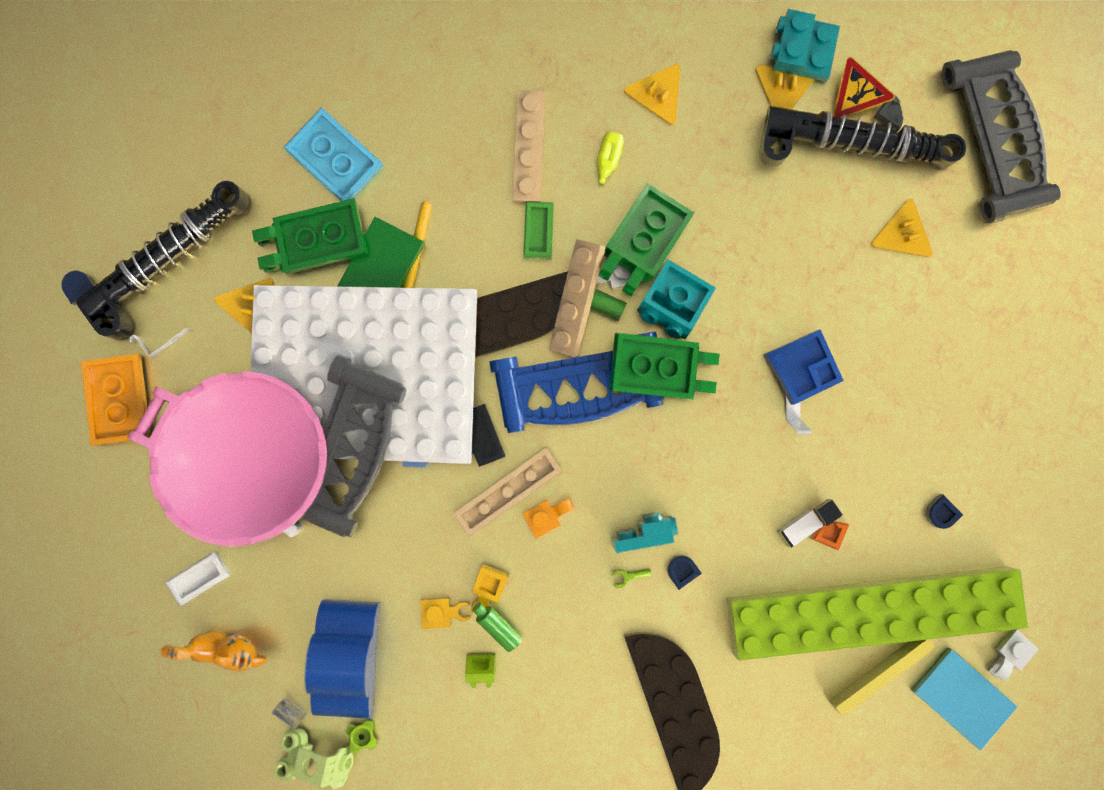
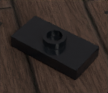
M485 404L473 408L472 450L479 467L506 457Z

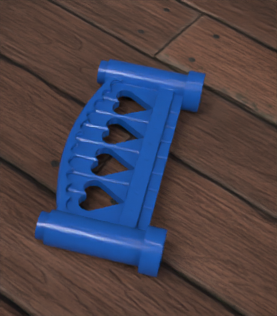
M656 331L637 334L641 336L657 337ZM613 351L520 368L517 357L489 361L491 373L495 372L504 427L507 428L508 433L523 431L525 423L570 425L591 422L615 415L641 402L646 403L647 408L664 405L663 399L665 398L664 396L626 392L615 395L612 391H609ZM591 373L606 387L607 395L604 398H598L597 396L592 400L584 398L583 393ZM564 378L579 393L580 398L578 402L570 403L568 401L565 405L557 404L555 398ZM536 383L551 398L552 404L550 407L543 408L540 406L537 410H531L528 407V401Z

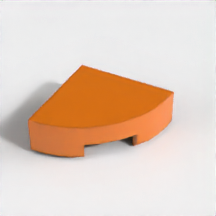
M836 521L828 526L823 525L812 534L810 539L839 551L849 524Z

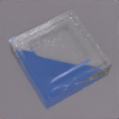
M286 698L280 701L272 711V714L293 729H296L307 716L305 711Z

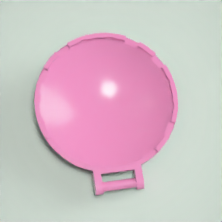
M247 371L212 376L202 380L201 384L190 391L183 392L179 397L156 386L152 393L154 395L135 431L131 430L127 438L149 448L151 472L149 479L151 488L166 516L177 527L192 537L207 543L222 546H245L275 537L292 526L307 511L322 485L327 463V448L324 431L318 416L308 401L297 390L272 376ZM164 402H168L169 404L151 437H145Z

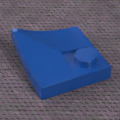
M821 329L763 354L791 405H795L844 381Z

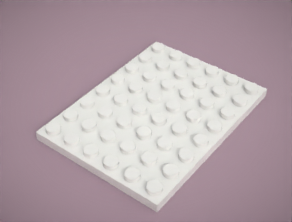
M254 285L253 296H255V299L253 300L250 372L272 376L297 390L314 409L324 429L339 385L327 380L328 371L332 361L338 354L348 357L353 364L402 383L403 387L407 388L403 402L401 404L395 403L392 407L391 431L384 461L471 464L477 314L476 289ZM369 402L353 406L366 425L371 426L374 423L373 415L378 412L376 403ZM359 429L343 433L355 451L362 452L364 450L363 442L368 439V432L366 430ZM348 456V457H343V458H338V459H357V458H356L355 456Z

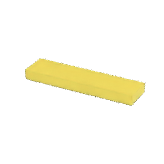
M929 639L906 643L829 701L830 704L841 716L846 715L933 650L935 646Z

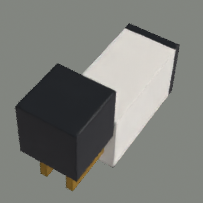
M827 499L813 510L807 509L777 530L785 544L792 548L823 525H830L843 516V514L832 499Z

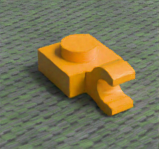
M569 498L552 507L549 501L546 500L522 513L535 539L560 526L561 523L557 517L574 509V506Z

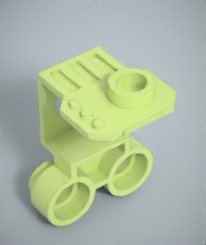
M294 728L284 733L281 738V746L289 754L288 757L281 758L275 765L274 774L279 780L287 782L298 778L320 788L329 785L331 789L344 785L353 764V753L349 750V746L339 748L335 755L326 757L312 751L313 745L308 744V737L303 729ZM310 758L317 764V771L313 776L307 774Z

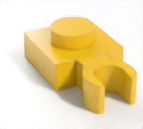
M484 564L481 565L471 592L479 597L472 602L471 614H473V607L479 602L485 607L490 606V600L499 602L508 579V573Z
M450 597L421 599L422 629L451 627L452 618L459 621L469 620L471 615L462 616L459 613V608L469 606L470 602L461 601L456 605L450 606Z

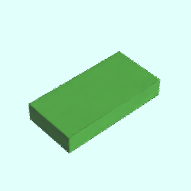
M526 201L524 259L551 260L553 202Z

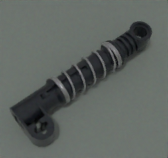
M769 106L759 150L762 162L768 166L782 164L789 156L793 140L796 139L812 142L814 146L824 148L826 145L828 149H832L834 146L841 147L843 152H846L848 149H854L858 155L866 151L870 152L873 157L883 154L888 160L895 157L896 161L906 162L909 159L913 160L915 158L918 161H929L940 168H947L965 155L966 143L957 134L943 136L932 133L927 134L926 132L920 133V131H916L913 126L904 125L897 133L896 127H891V122L885 126L876 124V120H873L872 123L862 122L861 117L857 121L845 119V114L842 118L833 117L832 113L828 111L816 114ZM768 135L787 138L781 139V141L777 145V150L780 151L778 155L774 154V149L771 148L775 143L777 137H771ZM943 145L951 148L952 157L947 156L943 152ZM891 151H893L894 154L891 157H889L888 155H890Z
M231 181L218 183L214 187L212 195H210L211 200L209 198L205 199L206 204L201 202L199 204L200 209L198 207L194 209L188 208L180 214L182 224L179 222H169L168 229L164 232H156V238L152 242L145 241L143 249L140 251L133 250L132 257L128 260L121 259L111 274L76 300L77 306L99 335L115 340L128 338L133 330V322L120 303L134 292L145 290L147 282L152 284L151 279L159 273L164 275L163 270L171 263L176 265L175 260L183 254L188 256L187 251L194 245L200 247L196 238L207 242L215 230L214 225L219 227L221 225L220 221L223 223L226 221L225 217L230 218L244 213L249 206L247 193ZM235 193L234 200L227 203L228 197ZM103 316H107V317H109V318H111V319H114V320H113V321H109V320L103 319L102 317H103Z

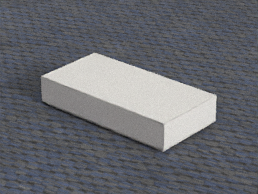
M215 551L165 583L178 605L182 606L231 574L218 552Z

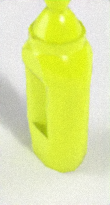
M606 132L599 149L597 171L600 176L598 180L600 184H604L605 178L611 175V172L617 167L623 148L624 138L615 132Z

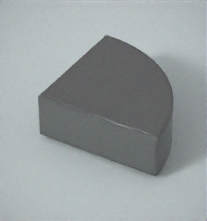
M895 95L893 100L881 105L873 118L886 126L891 122V127H896V132L900 130L903 124V114L900 100Z

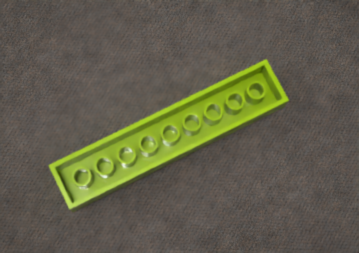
M1007 566L726 598L733 655L738 661L1028 628L1021 570Z

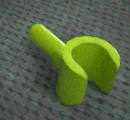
M618 569L611 575L621 574L624 577L623 583L613 585L616 588H622L628 581L652 576L651 569L628 573L625 570Z

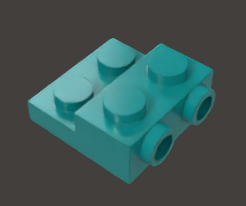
M788 9L785 16L779 17L776 33H779L780 37L779 42H774L770 58L775 59L773 70L827 82L830 78L840 26L816 21L815 14Z
M667 259L637 311L641 313V317L645 322L649 324L657 322L665 327V331L670 337L686 339L716 287Z
M659 512L644 514L643 520L637 521L639 532L636 533L633 528L617 531V536L611 537L616 553L675 543L673 535H678L675 517L672 518V516H662Z

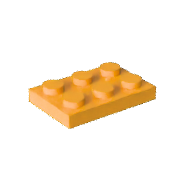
M131 354L81 361L90 445L98 446L132 441L127 437L131 430L135 431L147 409L141 355ZM150 429L145 436L147 438L151 437Z

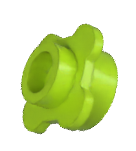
M366 720L363 724L357 726L350 724L346 728V734L350 739L349 750L352 753H358L361 749H374L376 747L377 740L373 737L372 731L374 724L371 721ZM360 734L364 735L362 740L359 739Z

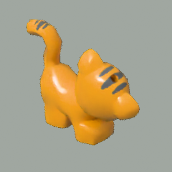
M215 630L198 634L184 647L166 645L161 649V656L169 659L183 660L191 658L192 661L214 663L222 666L224 669L239 672L250 667H259L267 661L266 656L257 653L255 646L246 635L235 634L224 637L222 633Z

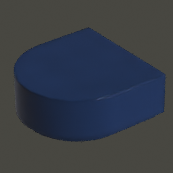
M71 271L63 277L61 286L69 302L76 305V300L93 288L95 283L88 274L81 271Z
M939 494L926 510L928 522L932 526L941 529L950 528L963 516L943 494Z
M684 555L673 557L667 565L668 576L678 590L702 574L696 564Z

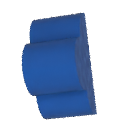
M323 599L321 601L316 618L315 633L309 642L305 664V689L308 694H311L312 715L366 719L373 717L380 602Z

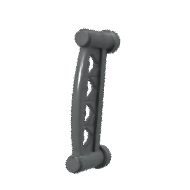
M1012 50L964 62L958 59L944 63L942 68V78L948 90L963 89L993 194L984 196L981 200V212L983 218L989 224L1002 221L1008 215L1054 204L1061 197L1059 186L1048 183L1047 154L1041 123L1035 106L1015 71L1021 65V56L1018 51ZM997 81H1003L1009 100L1008 102H1003L986 96V93ZM1005 107L1013 110L1012 118L1017 123L1015 129L994 122V119ZM1013 134H1018L1021 137L1020 145L1025 150L1023 155L1002 149V146ZM1021 160H1025L1029 164L1028 172L1032 174L1031 182L1009 175Z
M338 354L332 361L327 375V380L339 385L323 429L327 448L325 474L317 496L300 519L344 538L346 536L351 538L358 525V522L352 517L353 513L361 505L374 484L386 454L392 424L393 404H401L403 402L407 388L403 387L402 383L355 365L350 358ZM369 402L377 404L378 412L373 415L374 423L371 426L364 423L354 409V405ZM359 429L366 430L368 432V439L363 442L364 450L362 452L355 451L343 434L344 432ZM355 456L359 463L353 469L354 477L352 479L346 478L334 459ZM342 482L346 483L349 491L344 495V504H336L324 486Z

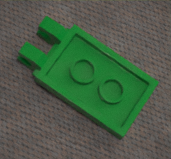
M647 183L607 243L604 251V256L607 257V260L598 276L608 281L618 265L632 274L622 291L632 297L642 280L648 282V280L652 281L695 212Z
M355 198L274 217L272 226L252 231L254 242H258L259 246L276 243L277 253L257 258L259 269H263L265 273L281 269V272L289 274L368 255L359 208Z
M374 216L364 235L368 255L351 259L337 287L402 288L407 275L425 245L422 240Z
M615 333L609 391L692 400L695 392L716 393L717 382L696 380L697 364L719 365L720 354L699 351L698 342Z

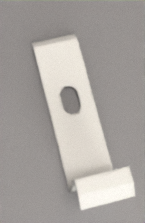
M185 328L153 353L149 351L137 335H132L129 342L135 343L137 340L147 355L154 358L187 332L193 330Z
M785 394L787 422L795 429L797 435L812 434L810 428L800 419V402L791 405Z

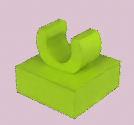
M495 654L467 655L465 680L466 683H470L472 688H476V683H486L487 688H490L492 683L495 682Z

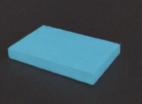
M322 107L283 147L340 201L353 199L384 166L382 162Z
M950 648L945 651L912 690L979 750L983 749L1017 708L1012 701Z

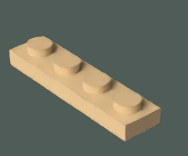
M517 90L513 203H526V201L541 202L545 91Z
M576 239L549 350L571 357H578L606 246Z
M544 448L454 512L453 515L470 537L556 476L562 469L547 448Z

